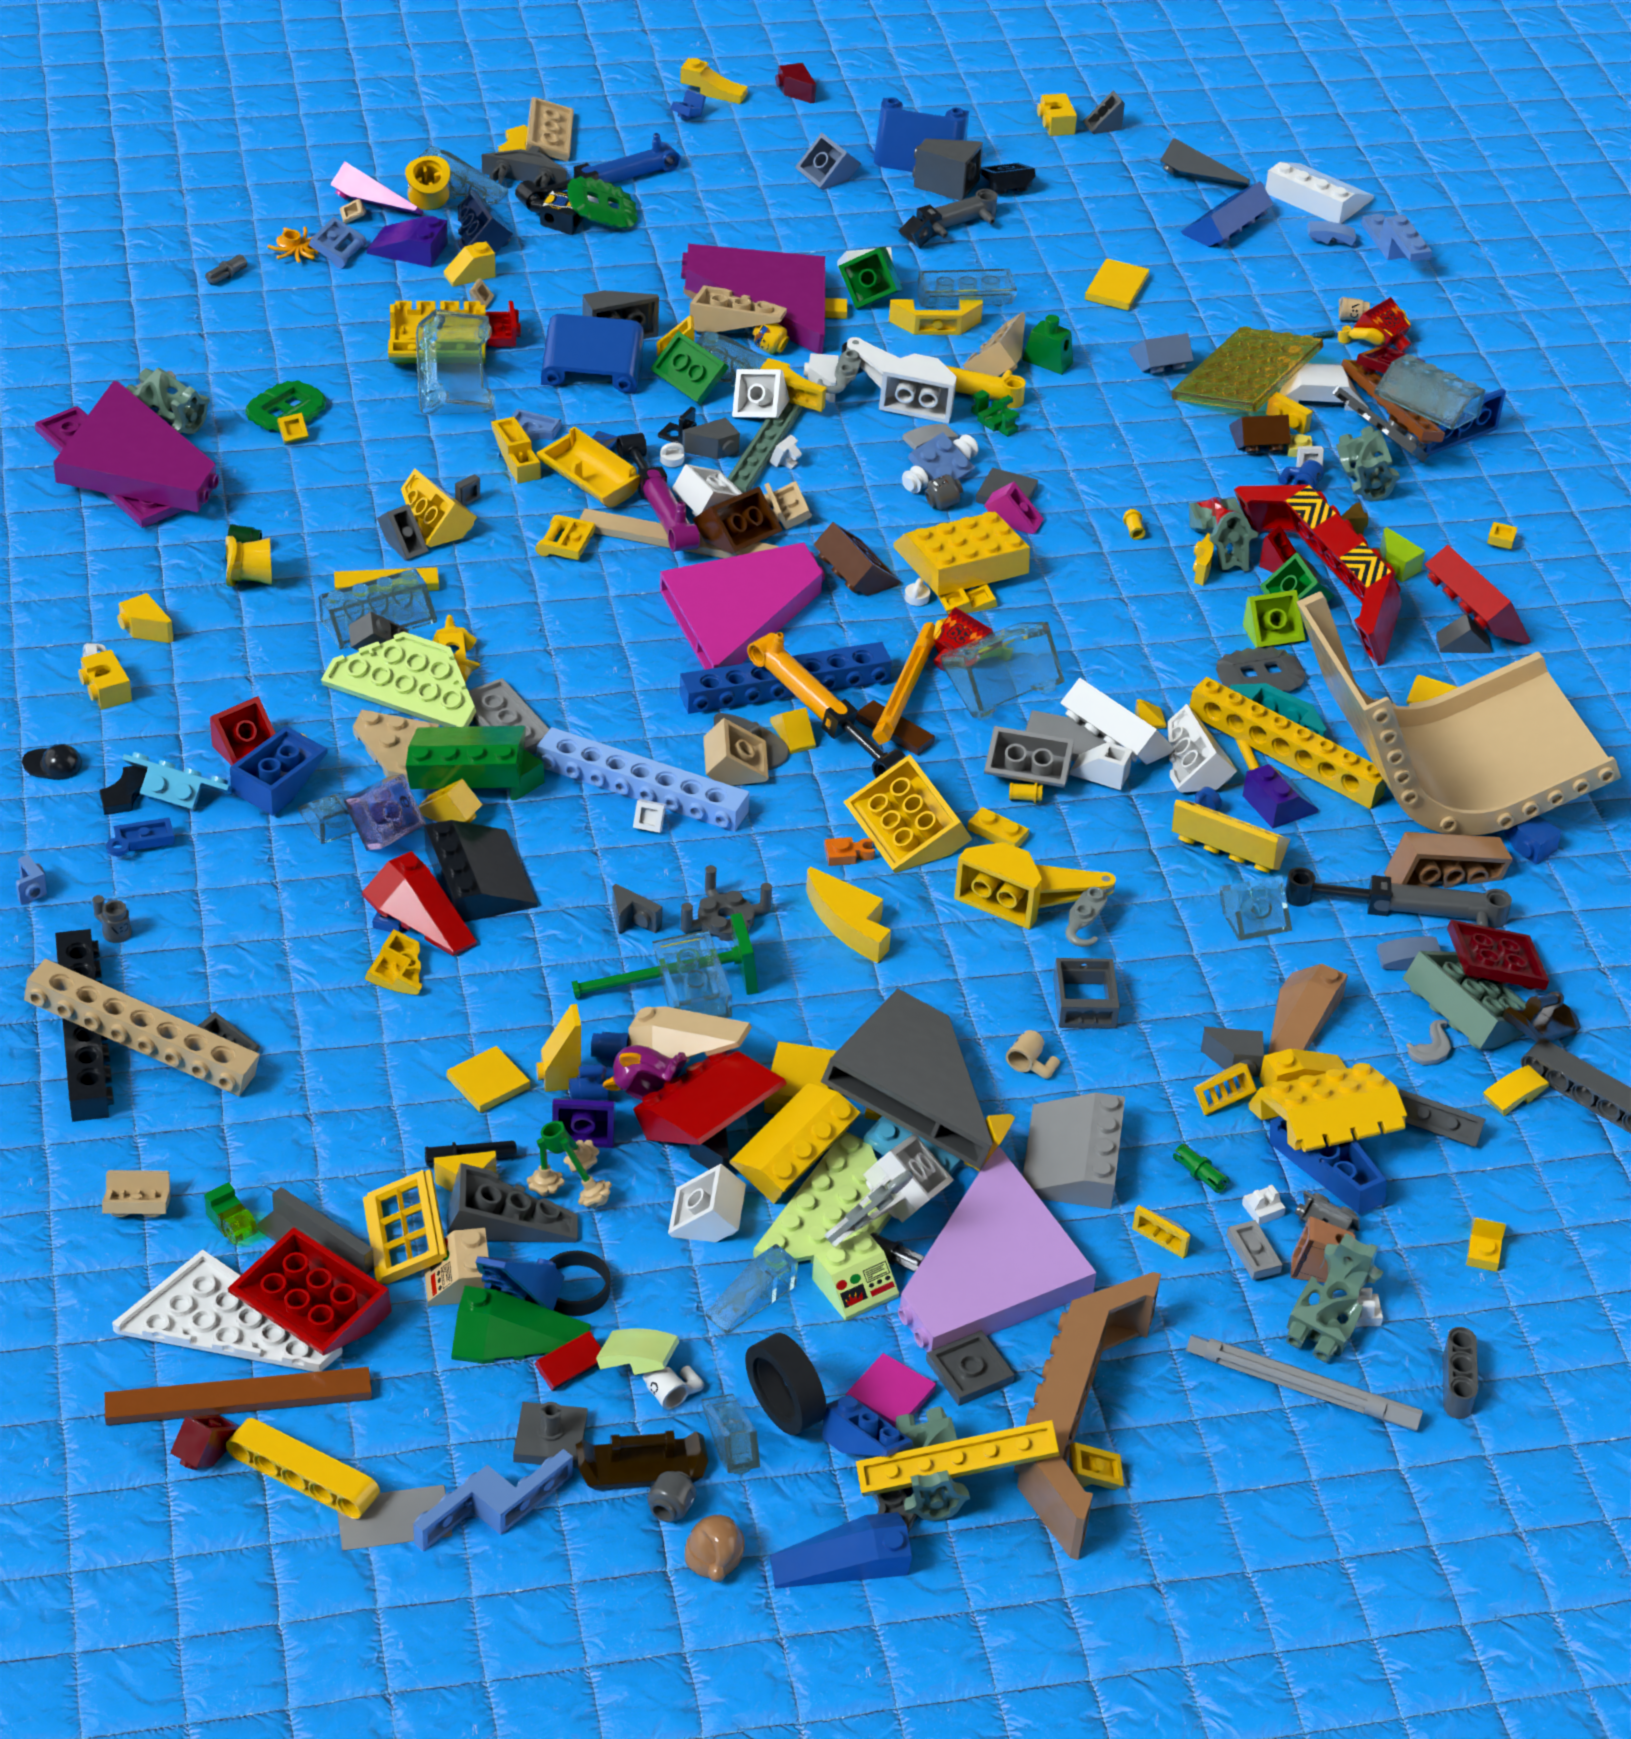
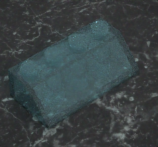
M1010 269L919 271L917 297L920 307L935 308L936 306H948L955 308L959 306V300H983V305L1003 306L1004 304H1012L1017 296V288Z
M1406 354L1392 361L1375 388L1374 394L1454 430L1480 416L1486 390L1478 387L1474 382L1460 379L1454 373L1445 372L1438 369L1434 364L1422 362L1416 356Z
M416 568L319 595L320 620L340 650L351 647L348 625L370 611L408 630L437 622L426 582Z

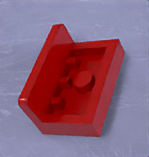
M508 301V312H485L487 346L498 348L516 346V337H521V323H519V310L514 309L513 301Z

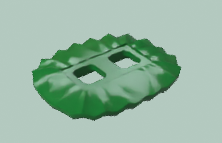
M582 176L572 178L569 182L567 189L568 200L572 209L579 216L585 217L589 221H595L598 224H605L608 227L614 226L616 228L632 227L638 220L636 203L631 200L630 194L624 192L621 187H614L611 183H604L601 179L594 180L592 177L585 179ZM588 196L598 198L599 204L589 201ZM608 201L619 204V209L610 207Z
M299 380L293 382L286 381L268 388L264 393H260L256 398H253L246 406L245 414L248 420L253 421L256 425H261L266 430L274 429L280 432L277 422L278 418L302 413L304 422H311L313 417H318L320 411L325 410L327 401L325 395L310 384ZM292 399L301 401L296 406H291L287 402ZM276 409L284 412L279 416L270 414V412Z

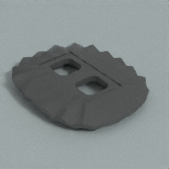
M1273 646L1266 649L1261 647L1255 649L1246 648L1243 651L1236 650L1232 654H1224L1222 659L1217 661L1216 667L1220 681L1228 688L1235 684L1267 683L1286 693L1299 688L1304 683L1306 674L1295 656L1289 655L1285 649L1277 650ZM1278 665L1281 672L1269 673L1265 667ZM1254 669L1257 676L1245 677L1241 671Z

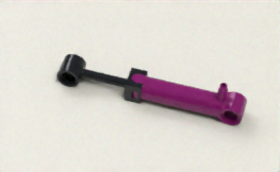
M636 433L617 436L616 448L618 456L622 459H633L636 463L638 475H640L637 491L641 498L647 499L668 535L671 551L698 549L700 544L698 528L695 524L689 523L686 517L685 503L677 502L667 484V474L663 467L649 468L643 458L647 453L644 434Z

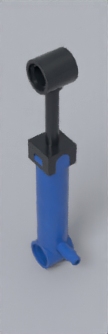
M655 133L652 139V149L595 166H590L588 163L574 166V178L579 176L585 179L592 177L594 180L601 179L604 183L613 184L661 169L671 172L679 166L681 158L668 143L661 142L659 133ZM571 179L542 188L537 187L532 181L526 180L517 186L515 196L530 210L533 198L544 200L551 190L565 191L568 189Z

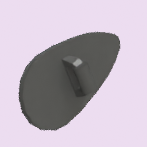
M718 713L714 716V726L725 718L765 740L768 770L778 768L786 762L788 757L787 744L771 731L761 727L757 722H751L745 718L726 713Z

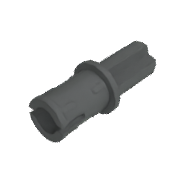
M239 254L229 261H222L217 268L207 272L205 278L211 285L226 277L230 279L234 273L247 267V260L243 255Z

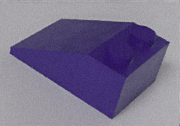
M423 216L384 226L368 247L367 254L432 267L448 244L447 220L438 219L434 216Z

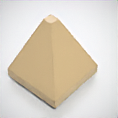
M360 198L340 207L343 223L345 224L365 215L367 211Z

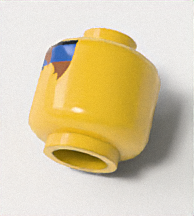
M778 323L759 325L753 331L755 346L770 355L777 352L781 353L789 341L786 328Z

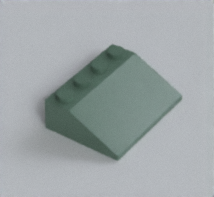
M1419 951L1402 978L1410 985V990L1414 994L1427 1000L1430 1003L1429 1007L1433 1011L1446 1017L1449 1020L1448 1024L1453 1029L1466 1035L1469 1038L1468 1042L1477 1049L1498 1048L1525 1035L1505 1021L1503 1014L1508 1007H1512L1516 1011L1525 1009L1526 1002L1505 984L1485 978L1474 979L1465 975L1456 952Z

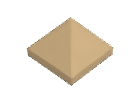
M481 278L477 279L469 291L470 299L472 301H481V305H485V308L494 297Z

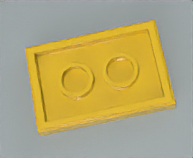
M1106 258L1085 292V300L1127 311L1148 278L1149 269Z

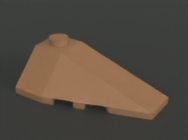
M1324 964L1292 972L1279 990L1268 1054L1286 1049L1306 1051L1343 1000L1348 974Z

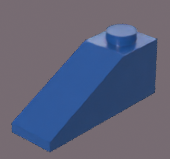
M1539 815L1503 830L1514 850L1535 864H1538L1557 851L1562 832Z

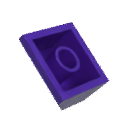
M1267 764L1246 772L1242 796L1272 829L1318 813V808L1293 781L1272 765Z
M554 1098L552 1102V1121H562L565 1129L575 1142L578 1140L583 1142L591 1140L594 1147L613 1148L616 1101Z

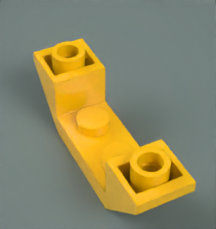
M890 299L889 322L914 335H961L981 322L983 300H959V310H915L913 299Z

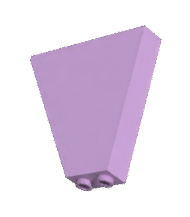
M998 1147L987 1160L902 1291L898 1315L902 1324L908 1325L913 1332L917 1345L920 1348H924L926 1352H929L980 1330L986 1336L1070 1303L1072 1300L1092 1294L1094 1292L1096 1271L1001 1147Z

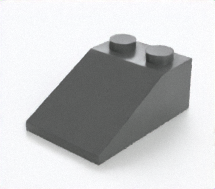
M608 290L583 294L582 316L637 321L643 327L644 339L658 337L659 296L658 294Z

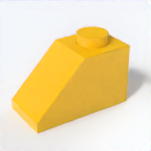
M477 242L473 245L465 246L444 270V276L452 287L476 282L479 278L482 280L495 277V253L487 242Z
M148 593L118 603L120 613L117 615L118 623L133 638L165 643L174 641L172 620Z
M461 779L431 793L415 810L418 814L436 822L456 820L470 823L476 818L475 812L482 806V803L465 781Z

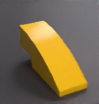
M510 417L491 421L500 451L517 484L541 479L540 461L532 451L530 438L516 418Z

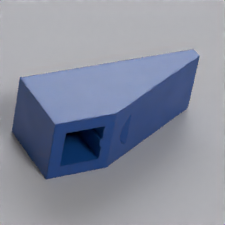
M851 1395L841 1397L826 1404L822 1439L841 1453L887 1457L912 1447L913 1441Z

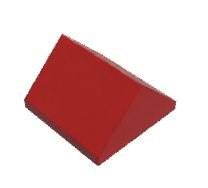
M259 696L210 716L212 746L231 766L276 734Z

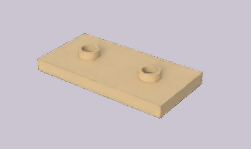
M532 97L525 149L529 150L532 145L541 148L540 153L568 162L574 109Z

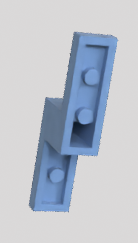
M1373 214L1362 217L1361 225L1387 260L1408 258L1411 262L1431 259L1432 250L1405 215L1385 217L1383 214Z
M562 1449L554 1457L547 1458L533 1474L523 1477L516 1487L490 1466L486 1465L479 1472L469 1475L465 1482L455 1491L445 1494L441 1501L431 1510L425 1511L418 1516L413 1523L414 1544L424 1552L472 1512L502 1535L573 1477V1456Z

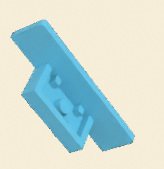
M136 752L132 756L123 755L122 759L127 764L147 770L140 790V794L194 811L202 786L232 795V788L227 785L228 781L223 778L212 776L211 780L201 777V772L186 768L185 772L175 769L176 765L163 760H160L159 764L149 762L148 756Z

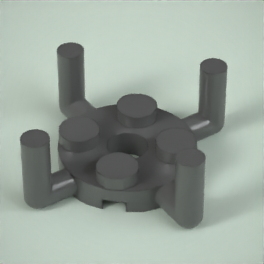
M709 865L705 868V893L708 897L703 898L699 903L698 919L692 920V904H682L681 930L684 933L701 930L709 937L713 934L719 936V940L733 941L731 918L726 919L722 916H730L742 912L747 932L749 933V929L754 924V916L767 913L771 909L772 885L770 883H763L761 885L760 903L751 905L738 891L719 894L716 889L717 868Z

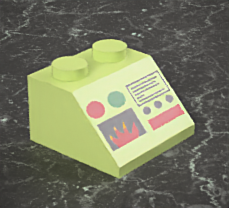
M868 1231L840 1242L835 1247L831 1246L814 1254L812 1280L845 1321L899 1297V1291L885 1253Z

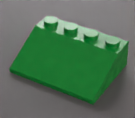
M526 726L417 727L408 746L406 771L410 789H442L461 779L465 781L469 788L520 787Z

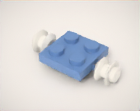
M942 432L913 450L907 458L914 466L902 475L904 487L911 493H918L921 489L927 487L929 481L945 474L950 475L954 480L958 479L960 481L972 473L975 468L969 460L978 454L976 440L969 435H962L960 439L952 442Z

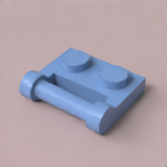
M333 217L311 238L309 246L331 259L337 268H343L348 263V259L358 249H362L367 241L362 234ZM346 239L350 240L351 243L342 253L336 250Z

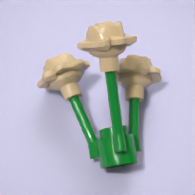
M552 1121L544 1125L540 1132L542 1138L536 1141L540 1149L541 1165L538 1167V1170L534 1171L532 1176L527 1178L529 1190L536 1191L541 1196H548L556 1193L558 1188L564 1185L562 1173L553 1171L550 1165H548L547 1149L555 1154L566 1151L568 1156L564 1158V1163L569 1165L572 1172L578 1171L583 1179L581 1183L584 1186V1190L579 1194V1205L590 1206L596 1209L598 1206L607 1203L610 1194L609 1189L612 1186L611 1182H606L605 1180L595 1182L593 1177L588 1176L586 1172L592 1165L597 1163L595 1156L599 1154V1149L594 1147L591 1140L585 1142L578 1140L575 1142L565 1129L562 1121Z

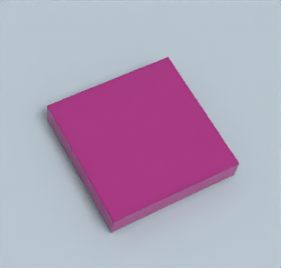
M882 1353L849 1389L846 1396L851 1395L896 1428V1417L905 1414L914 1415L935 1392L936 1383Z

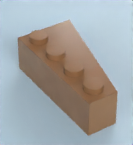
M1405 832L1384 875L1391 877V883L1424 887L1443 885L1444 888H1450L1463 881H1467L1468 885L1502 880L1513 859L1500 837Z

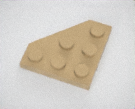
M361 710L353 725V735L358 741L361 740L367 753L375 763L378 762L381 765L383 773L388 779L409 783L406 759L408 746L417 727H439V724Z

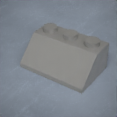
M994 726L984 774L1065 788L1073 758L1074 739Z

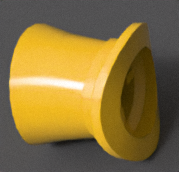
M424 156L411 161L405 170L406 179L409 183L408 199L410 202L423 210H433L443 206L447 202L450 193L447 186L450 179V167L447 161L438 156Z
M226 536V585L233 587L237 581L241 580L257 581L272 585L271 537L241 543L236 542L233 536Z

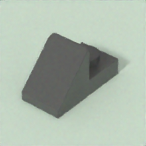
M618 884L612 887V909L619 934L631 922L654 933L662 927L663 906Z

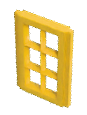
M430 1169L416 1172L369 1192L367 1196L363 1197L370 1247L373 1248L374 1271L377 1282L387 1285L442 1262L443 1258L448 1257L433 1173ZM418 1187L420 1203L405 1209L402 1194ZM397 1197L399 1212L383 1218L381 1203ZM422 1211L424 1227L409 1233L406 1218ZM401 1220L403 1236L387 1242L385 1226ZM426 1236L429 1251L413 1258L410 1242ZM405 1245L407 1261L392 1267L389 1251Z

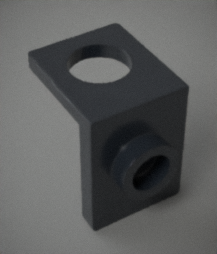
M914 215L898 230L902 236L919 249L935 234L928 218H925L922 222Z
M690 407L679 417V425L669 422L658 433V437L672 443L682 444L683 430L697 426L695 422L696 408ZM669 431H678V436H670L667 433Z

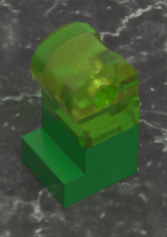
M229 1182L204 1194L206 1215L232 1244L235 1245L258 1233L253 1215L248 1209H245L235 1196V1189Z

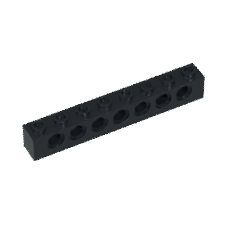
M91 929L55 933L59 965L95 981L96 978H102L100 960L94 961V958L100 957L98 940L92 941ZM62 1018L72 1122L109 1118L108 1105L114 1104L112 1086L106 1087V1083H112L110 1065H104V1062L110 1061L108 1043L102 1044V1041L108 1040V1038Z

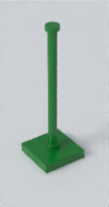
M742 912L730 915L734 947H731V951L580 983L577 980L571 981L574 997L580 998V994L734 962L735 965L738 964L747 995L758 993L754 951Z

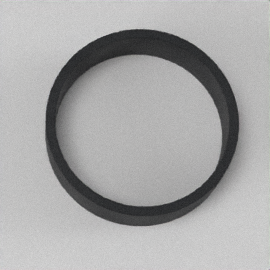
M566 1251L549 1259V1261L556 1264V1269L567 1266L591 1268L598 1272L606 1283L600 1293L587 1300L568 1301L558 1297L554 1307L555 1312L567 1316H583L597 1311L606 1303L610 1295V1271L601 1258L585 1251Z

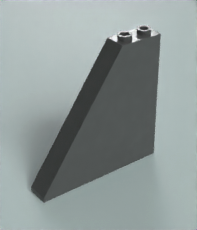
M897 989L830 1058L821 1083L979 1170L982 1168L993 1143L948 1015Z

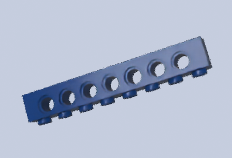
M883 642L792 656L829 691L889 682L891 677L892 660ZM753 662L680 673L679 694L688 714L796 697L764 666L757 667Z

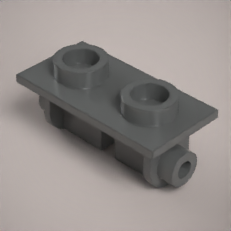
M1303 1192L1305 1205L1300 1203L1295 1211V1214L1299 1216V1220L1307 1223L1310 1216L1322 1221L1326 1220L1328 1223L1350 1231L1354 1235L1355 1230H1360L1359 1217H1357L1353 1210L1345 1206L1339 1208L1331 1204L1329 1199L1319 1193Z

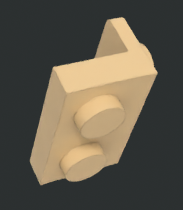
M796 481L776 491L772 490L769 482L764 484L768 492L764 496L770 507H774L772 511L778 522H782L785 530L812 517Z
M107 1171L106 1192L102 1201V1214H111L115 1217H125L129 1214L157 1217L161 1214H166L170 1202L169 1171Z

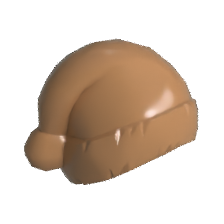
M715 1514L703 1518L695 1525L687 1538L684 1552L686 1565L702 1577L710 1578L716 1583L721 1582L727 1574H730L739 1565L745 1547L742 1531L729 1516Z

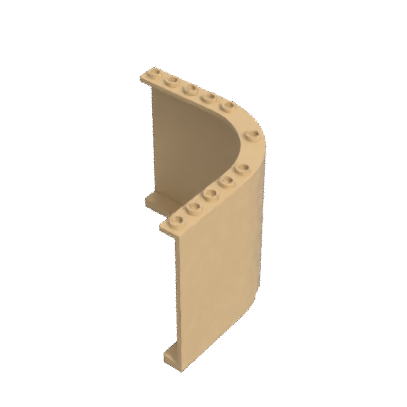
M1317 592L1297 601L1304 625L1330 693L1400 807L1420 825L1439 833L1472 836L1494 833L1525 822L1621 778L1615 758L1613 756L1608 757L1549 674L1545 660L1540 652H1535L1433 699L1410 703L1409 706H1397L1388 697L1382 699L1371 698L1356 683L1323 593Z

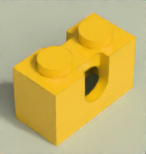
M1067 94L1041 95V102L1037 105V114L1042 118L1043 127L1047 129L1049 135H1074L1077 115Z
M112 650L81 658L82 669L78 670L82 685H87L91 700H96L101 710L132 701L130 680Z

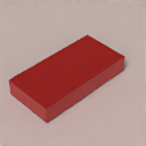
M588 1331L536 1360L534 1365L551 1391L597 1366L596 1357L601 1347L591 1332Z

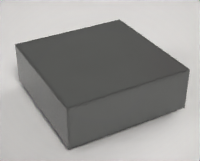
M473 474L455 483V499L464 506L480 499V478Z

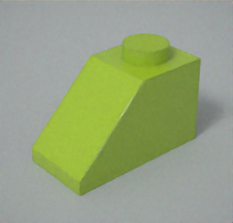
M1386 527L1383 530L1380 551L1383 558H1386L1387 563L1393 567L1396 573L1394 578L1404 582L1421 571L1425 550Z

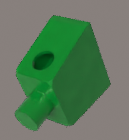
M1048 315L1045 321H1040L1032 329L1023 355V361L1062 375L1073 364L1072 335L1069 329L1059 326L1060 319L1058 316Z

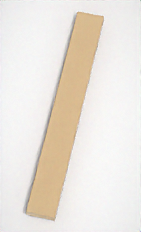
M586 508L579 518L580 520L595 523V534L670 548L668 535L662 524L658 522ZM699 532V548L684 551L724 559L778 548V546L757 542L731 554L705 542Z

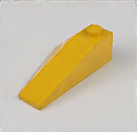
M417 469L412 471L401 488L405 503L410 505L427 546L433 547L461 539L473 527L477 516Z

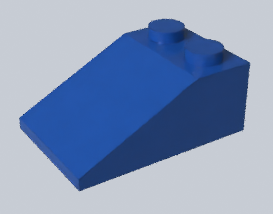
M285 726L230 767L232 793L273 816L292 802L326 756L328 749Z

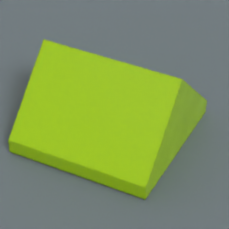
M1297 590L1247 597L1243 627L1255 648L1305 641L1302 617L1297 605V601H1299Z

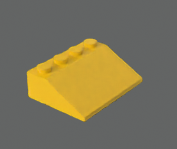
M910 754L844 801V804L868 837L872 839L873 844L894 873L949 856L972 840L959 818Z

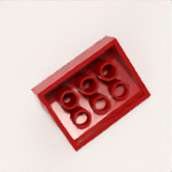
M1448 544L1424 564L1429 572L1427 575L1429 581L1435 587L1440 585L1443 588V593L1450 601L1456 600L1459 602L1458 606L1467 616L1472 614L1475 617L1474 621L1482 630L1487 628L1495 636L1523 644L1531 642L1512 602Z
M727 1050L710 1055L702 1062L688 1066L686 1073L664 1083L665 1087L658 1092L645 1095L642 1098V1102L635 1106L633 1110L646 1140L700 1145L787 1085L784 1078L740 1051Z
M295 1227L286 1233L228 1287L229 1293L323 1356L371 1333L392 1312L389 1289Z

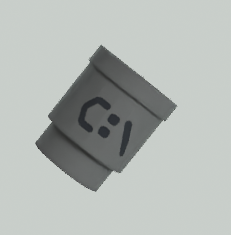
M94 896L92 899L94 916L102 923L104 939L111 943H121L129 939L132 930L129 911L126 905L119 900L104 903L103 896Z

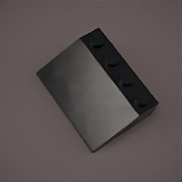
M456 820L424 825L425 851L438 883L464 922L537 907L536 898L505 829Z

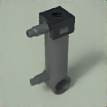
M981 189L976 192V196L936 208L931 205L917 208L916 217L922 222L925 218L930 220L935 231L932 237L939 235L946 238L948 232L945 228L971 220L982 219L989 224H993L995 222L994 217L996 216L998 194L990 189Z

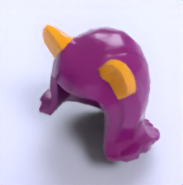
M632 1045L625 1047L617 1054L614 1060V1076L604 1081L603 1087L610 1091L623 1090L630 1096L642 1100L645 1095L658 1092L665 1087L664 1083L678 1077L686 1064V1054L679 1052L678 1055L670 1058L647 1046Z

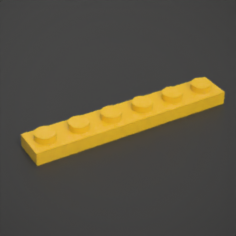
M1052 1420L902 1451L887 1457L879 1456L856 1461L861 1494L863 1497L913 1487L911 1476L932 1475L948 1470L951 1478L1052 1458L1060 1456L1054 1424Z

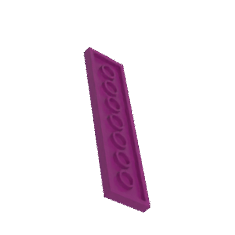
M76 406L35 422V430L60 453L88 415ZM104 493L141 528L185 510Z

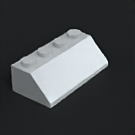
M1081 678L1077 680L1060 702L1067 709L1065 715L1076 723L1082 720L1086 723L1084 728L1093 735L1097 736L1100 733L1105 736L1103 739L1105 742L1132 749L1131 761L1133 762L1139 759L1147 765L1171 754L1175 750L1156 728Z

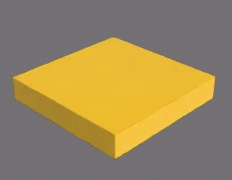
M497 1046L447 1070L449 1081L479 1113L530 1088V1080Z

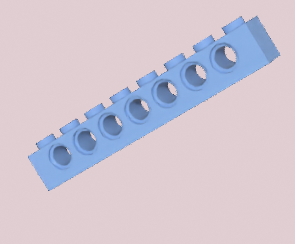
M551 727L537 745V758L543 762L544 769L637 800L642 799L666 804L665 809L724 829L735 832L749 812V791Z

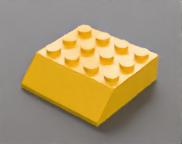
M985 512L982 515L964 517L957 521L940 523L933 527L918 528L915 531L904 533L893 543L895 550L937 596L952 593L961 588L968 589L1029 573L1030 547L996 512Z

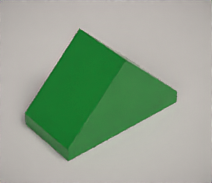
M525 749L520 787L510 788V799L514 801L545 783L543 762Z

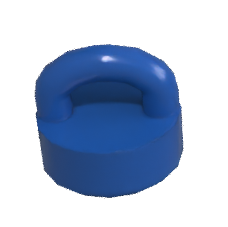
M1203 787L1195 795L1196 804L1218 811L1222 806L1220 795L1213 788Z

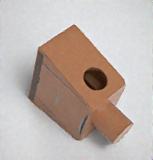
M1310 1216L1291 1255V1278L1309 1281L1313 1276L1317 1278V1282L1325 1283L1328 1277L1327 1261L1324 1258L1326 1245L1328 1243L1338 1245L1346 1233L1354 1238L1355 1235L1350 1231Z

